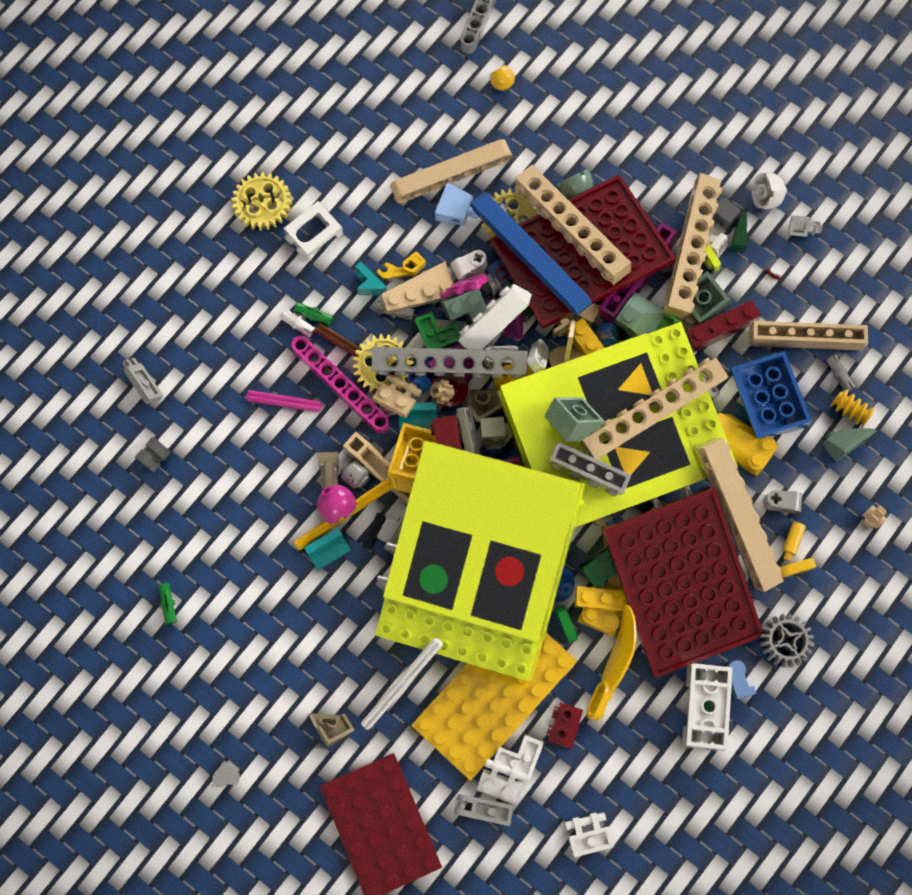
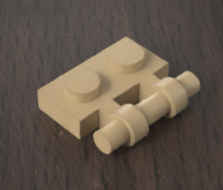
M389 373L386 380L391 382L390 386L382 383L374 394L373 401L406 418L416 404L415 400L411 398L412 395L420 397L422 390L413 383L409 384L403 381L402 377ZM400 387L406 390V392L403 394L397 391V388Z

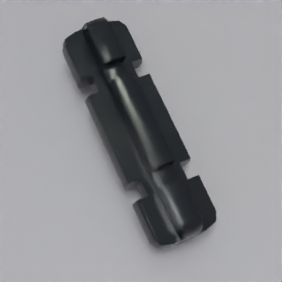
M381 513L376 514L374 522H372L366 535L367 539H364L362 544L365 549L372 550L375 544L374 541L377 540V535L382 528L381 525L386 520L385 515Z

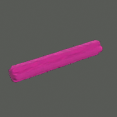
M251 390L247 392L246 398L250 402L320 412L321 410L320 401Z

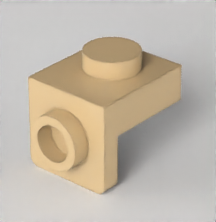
M568 317L556 322L558 327L552 331L553 338L557 336L562 337L567 333V328L570 326Z

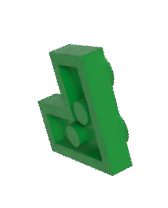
M432 312L414 319L425 348H447L459 342L461 334L459 333L460 329L457 322L439 329Z

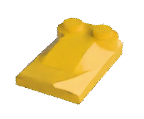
M719 413V420L736 463L757 477L779 445L776 444L772 437L756 439L752 427L731 414Z
M403 423L388 469V476L394 490L411 494L424 441L437 443L436 436L431 435V430Z
M612 576L608 579L606 585L600 587L602 589L623 590L618 576ZM583 608L577 622L614 637L621 621L622 611Z

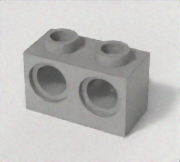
M504 417L480 418L481 447L504 446V442L508 439L509 434L508 423H504Z

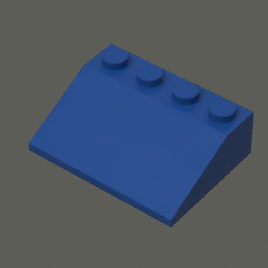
M785 351L730 368L756 439L797 431L808 427L812 422Z

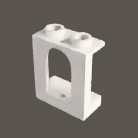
M318 201L284 228L286 234L284 237L290 245L294 244L299 255L302 258L306 257L309 261L311 260V254L333 236L339 238L343 235L342 226ZM315 215L326 225L327 228L309 242H301L296 237L297 230Z

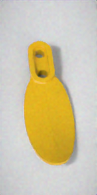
M628 604L623 606L615 644L603 672L601 682L597 685L587 707L586 716L593 721H598L605 715L608 701L612 698L614 690L625 675L634 654L637 636L636 622L633 611Z

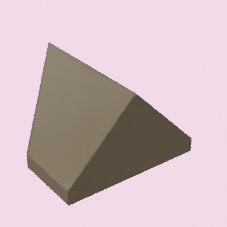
M499 388L470 390L467 407H471L473 418L477 423L480 422V418H494L503 410L497 395Z
M308 713L317 732L328 748L355 731L345 714Z

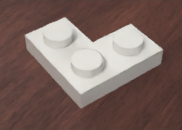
M525 735L518 754L499 747L494 761L498 760L502 762V765L510 768H519L518 771L526 773L524 779L530 781L544 742Z

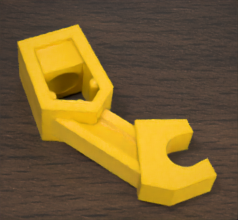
M414 252L403 261V267L396 268V266L386 262L384 267L388 271L382 272L378 269L376 273L382 280L389 282L391 279L401 277H415L426 266V260L420 254ZM412 263L415 268L409 269L408 266Z

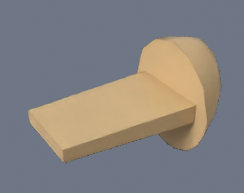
M571 320L567 346L557 347L549 354V362L553 367L584 356L578 349L572 348L576 322L574 320Z

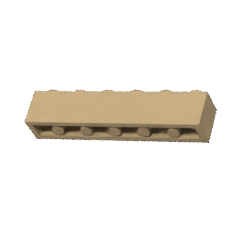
M753 321L749 328L750 346L863 350L868 344V325Z

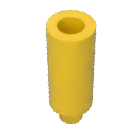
M792 522L782 550L785 553L784 560L791 561L792 556H796L806 529L805 525Z

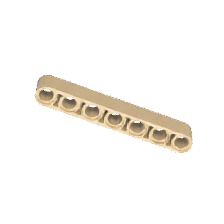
M504 139L497 140L397 179L390 184V188L397 203H403L442 188L447 183L452 184L506 163L513 156Z

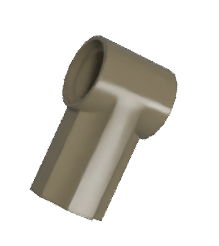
M319 452L321 489L323 490L328 486L338 485L339 454L338 452Z

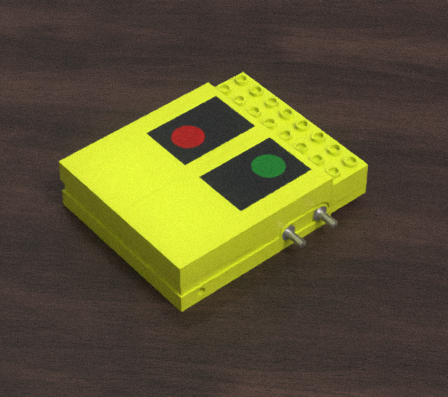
M424 441L398 543H386L387 549L395 551L388 578L381 575L377 577V582L386 584L375 636L422 650L434 638H438L443 645L436 654L530 681L534 676L543 639L546 635L579 508H583L585 503L582 497L586 484L446 445Z

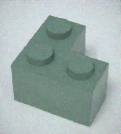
M479 289L469 290L440 301L447 319L453 320L465 314L470 326L474 323L473 319L478 313L481 312L483 314L487 310Z

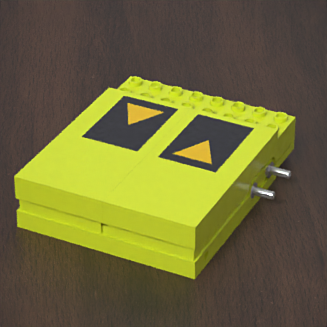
M681 322L649 334L645 333L499 387L497 395L524 467L586 484L582 497L585 503L583 508H579L574 528L652 500L655 509L659 508L661 505L658 497L683 488L686 497L692 495L689 485L708 479L696 447L714 438H724L728 442L710 394L707 391L598 459L631 475L622 495L611 496L605 492L606 489L600 486L594 488L587 484V480L582 478L580 480L574 479L569 476V472L554 470L550 467L551 464L547 463L557 442L588 455L580 443L581 441L566 442L544 417L554 398L583 397L604 421L610 419L612 422L618 418L616 415L624 409H627V411L634 408L633 404L642 398L644 401L651 398L650 393L657 389L661 391L666 389V384L676 378L679 381L683 378L682 374L687 370L693 368L695 371L699 368ZM699 373L700 381L705 382L702 374ZM686 383L682 384V389L685 392H690V386ZM667 393L665 396L666 400L673 403V395ZM649 404L650 411L657 413V406ZM633 414V421L641 423L640 415ZM616 424V431L623 434L625 432L624 426ZM600 434L599 441L603 444H607L608 437L604 434ZM730 448L731 456H732V458L735 460V458H734V456H733V453H732V450H731V448Z

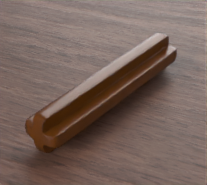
M321 323L315 328V332L352 356L359 357L355 351L362 350L354 343Z

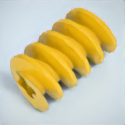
M846 389L837 395L829 407L837 405L835 411L838 412L843 409L842 416L849 413L848 420L856 418L855 425L862 422V429L872 416L874 408L871 407L866 410L868 404L860 405V398L854 401L855 395L847 396L849 390Z

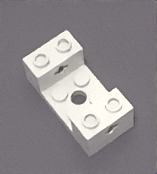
M694 663L687 666L686 686L689 687L687 725L683 726L682 747L717 751L728 750L732 667ZM706 701L713 702L714 710L712 712L705 711L704 703Z

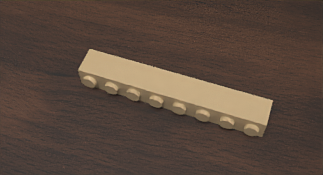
M714 438L696 447L710 484L716 490L724 517L755 590L765 592L784 582L782 570L774 559V551L769 547L767 534L761 528L760 518L754 511L753 501L746 492L745 482L738 473V465L731 456L728 442L724 438Z

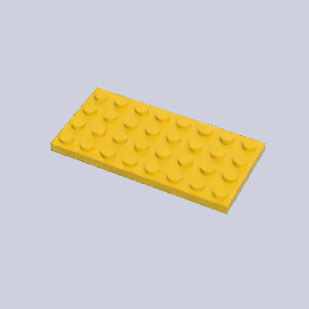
M546 633L534 676L530 681L467 663L411 726L471 781L486 764L487 759H491L498 748L508 740L574 666L577 660Z

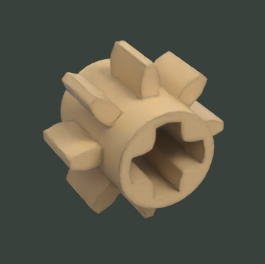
M442 379L440 382L436 381L430 389L432 399H436V403L440 404L449 402L454 396L453 385H450L449 381Z
M872 505L863 514L866 518L863 523L869 529L872 526L877 529L887 520L884 516L887 511L881 506L875 508Z

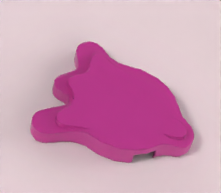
M479 273L455 282L439 293L440 298L443 299L469 290L480 289L481 285L488 281L485 273Z

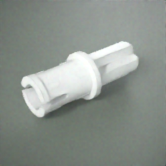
M283 309L279 317L293 326L292 329L299 330L308 338L313 334L312 331H315V327L302 320L301 316L298 317L287 309Z

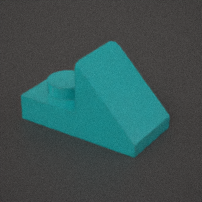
M361 261L355 266V275L363 282L357 288L358 295H382L387 292L386 286Z

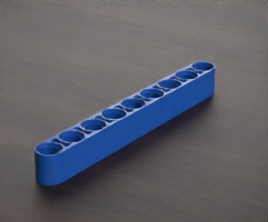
M483 192L470 202V206L476 215L575 316H578L592 305L589 296L488 193Z

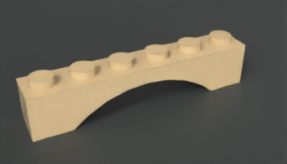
M355 432L343 445L344 452L365 466L369 473L377 480L383 482L389 478L388 469L390 463L367 440ZM393 488L390 490L408 505L410 494L394 490Z

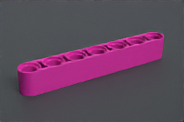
M297 336L293 339L292 348L295 355L374 432L384 434L388 431L389 420L382 410L307 338ZM299 344L306 345L302 350L297 349ZM312 357L319 358L317 362H310ZM326 369L332 370V373L329 375H324L323 371ZM338 382H344L345 386L342 388H337L336 384ZM351 395L359 396L356 401L349 400ZM366 407L372 409L369 414H364L362 410ZM379 420L386 422L382 427H378L375 424Z

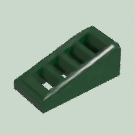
M742 211L738 219L729 248L730 252H743L747 246L746 211Z

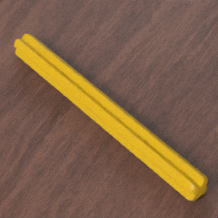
M387 478L355 500L357 506L347 518L344 519L342 516L337 519L339 521L337 523L323 521L294 541L295 546L302 550L391 490L390 478Z

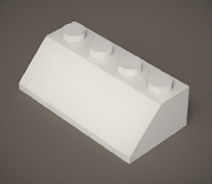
M515 284L510 288L506 286L499 295L501 297L497 301L493 299L486 306L487 310L483 314L480 312L474 317V323L470 327L466 325L459 332L461 336L458 341L466 349H483L529 305L532 294Z

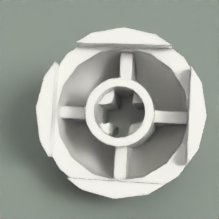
M759 173L753 181V185L756 186L755 191H752V199L758 209H774L782 203L787 189L781 177L775 173Z

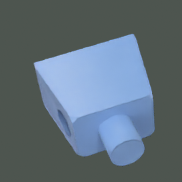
M447 183L435 211V220L456 225H464L467 217L477 220L478 216L470 206L473 196Z

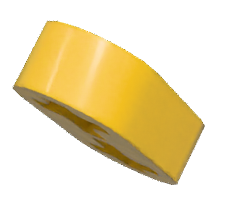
M814 558L780 567L782 578L816 568Z

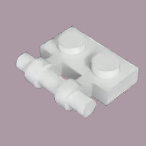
M487 759L485 767L492 769V772L483 770L476 790L515 804L522 785L516 782L515 778L523 781L526 773L518 771L519 768H510L502 765V762L498 760L492 761ZM498 772L508 775L509 779L498 775Z
M596 812L591 813L590 816L580 819L575 817L572 818V821L565 822L566 830L575 829L576 835L569 836L573 857L614 847L609 827L600 828L599 822L606 821L604 812L596 814ZM590 824L593 825L594 830L585 833L582 832L581 827Z

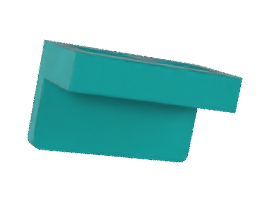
M436 402L416 403L406 418L399 415V430H401L403 423L430 430V424H433V419L437 418Z
M339 528L304 547L317 570L322 569L351 551Z

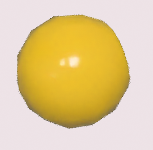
M505 65L490 74L492 86L500 91L508 90L515 80L513 71Z

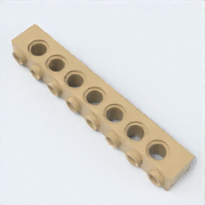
M533 165L515 177L517 192L520 195H524L532 207H536L544 219H548L556 231H560L568 243H572L576 247L577 252L581 256L584 255L588 259L589 264L593 268H597L606 281H610L614 285L631 272V262Z
M700 173L694 181L663 313L684 319L694 309L695 304L692 301L693 297L697 295L699 288L696 285L703 271L700 268L706 258L705 247L710 242L708 234L714 225L712 217L718 208L716 200L722 191L720 187L721 179ZM679 293L682 294L685 297V299L681 298Z
M707 358L699 363L700 368L695 371L693 368L687 370L682 374L683 378L679 381L675 378L666 384V389L662 391L657 389L650 393L651 398L644 401L642 398L634 403L632 410L627 411V409H624L616 415L618 417L616 420L611 422L608 419L601 426V429L593 432L580 443L589 456L598 460L729 378L717 358L711 361ZM699 373L706 375V382L700 381ZM683 383L690 386V392H685L682 389ZM667 393L673 395V403L666 400L665 396ZM649 404L657 406V413L650 411ZM633 414L640 415L641 423L633 421ZM616 424L624 426L625 432L623 434L616 431ZM600 434H604L608 437L607 444H603L599 441Z

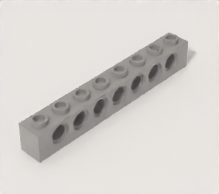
M372 347V371H377V374L384 375L388 374V371H396V375H407V372H415V375L425 376L427 372H434V376H446V373H453V376L464 377L465 373H472V377H484V374H492V377L503 378V374H511V378H523V375L527 374L528 351ZM390 356L396 357L397 364L395 366L389 365L388 358ZM409 356H413L416 359L414 367H410L407 364ZM427 357L435 359L434 367L426 365ZM447 357H451L455 361V365L452 368H448L445 365ZM466 358L473 359L474 366L472 368L465 367L464 360ZM485 358H490L493 361L491 369H486L483 366ZM504 359L512 361L513 366L511 369H505L502 366Z

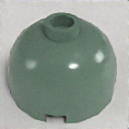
M586 169L584 172L577 173L555 185L559 192L567 199H570L592 188L593 179L589 169Z

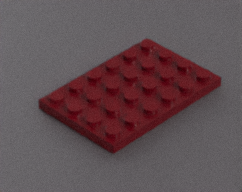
M394 753L320 786L364 895H384L443 868Z

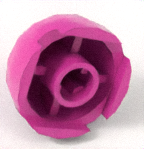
M332 485L322 490L317 500V509L325 522L337 523L339 522L337 519L342 516L345 519L354 511L357 502L355 501V496L348 488L342 485Z

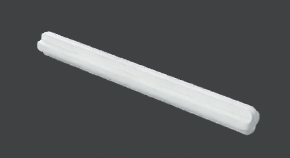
M434 638L365 717L361 722L365 729L369 730L442 647L443 643L438 638Z

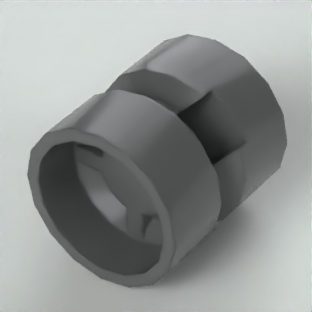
M151 437L145 444L146 449H141L134 458L149 471L155 473L161 466L160 461H165L171 454V451L157 439Z

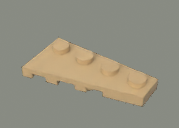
M446 262L383 293L381 300L386 314L444 300L445 298H440L439 293L453 284Z

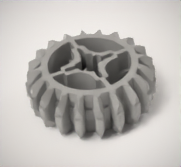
M781 614L779 618L774 616L772 621L766 622L768 627L762 628L766 634L760 635V638L765 640L760 643V646H766L767 649L762 652L763 654L770 653L767 658L768 660L775 658L774 665H778L781 661V667L783 668L786 667L787 663L790 668L794 667V662L799 666L802 664L801 660L806 661L808 659L806 654H812L809 648L814 647V643L809 642V640L813 639L814 636L808 635L811 628H804L806 625L805 621L801 624L799 623L800 617L797 616L793 620L792 614H789L787 619L784 614ZM783 625L790 626L797 632L790 633ZM777 629L778 641L773 644L772 635L774 630ZM794 637L792 640H790L791 642L789 643H783L781 645L779 644L783 642L784 639ZM801 637V648L797 653L796 640ZM783 648L791 656H784L776 649Z

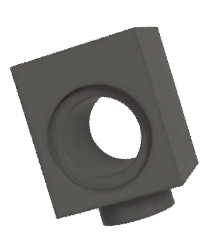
M723 197L720 202L716 201L718 208L716 213L713 214L712 220L728 230L738 218L741 209Z

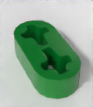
M564 605L555 608L557 619L568 644L577 641L578 637L567 609Z

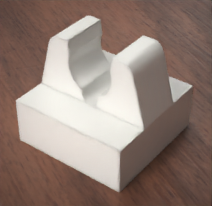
M720 233L718 237L710 234L709 245L717 258L728 247L727 235Z

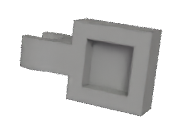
M791 215L788 234L807 237L808 232L821 233L822 225L819 221L810 222V217Z

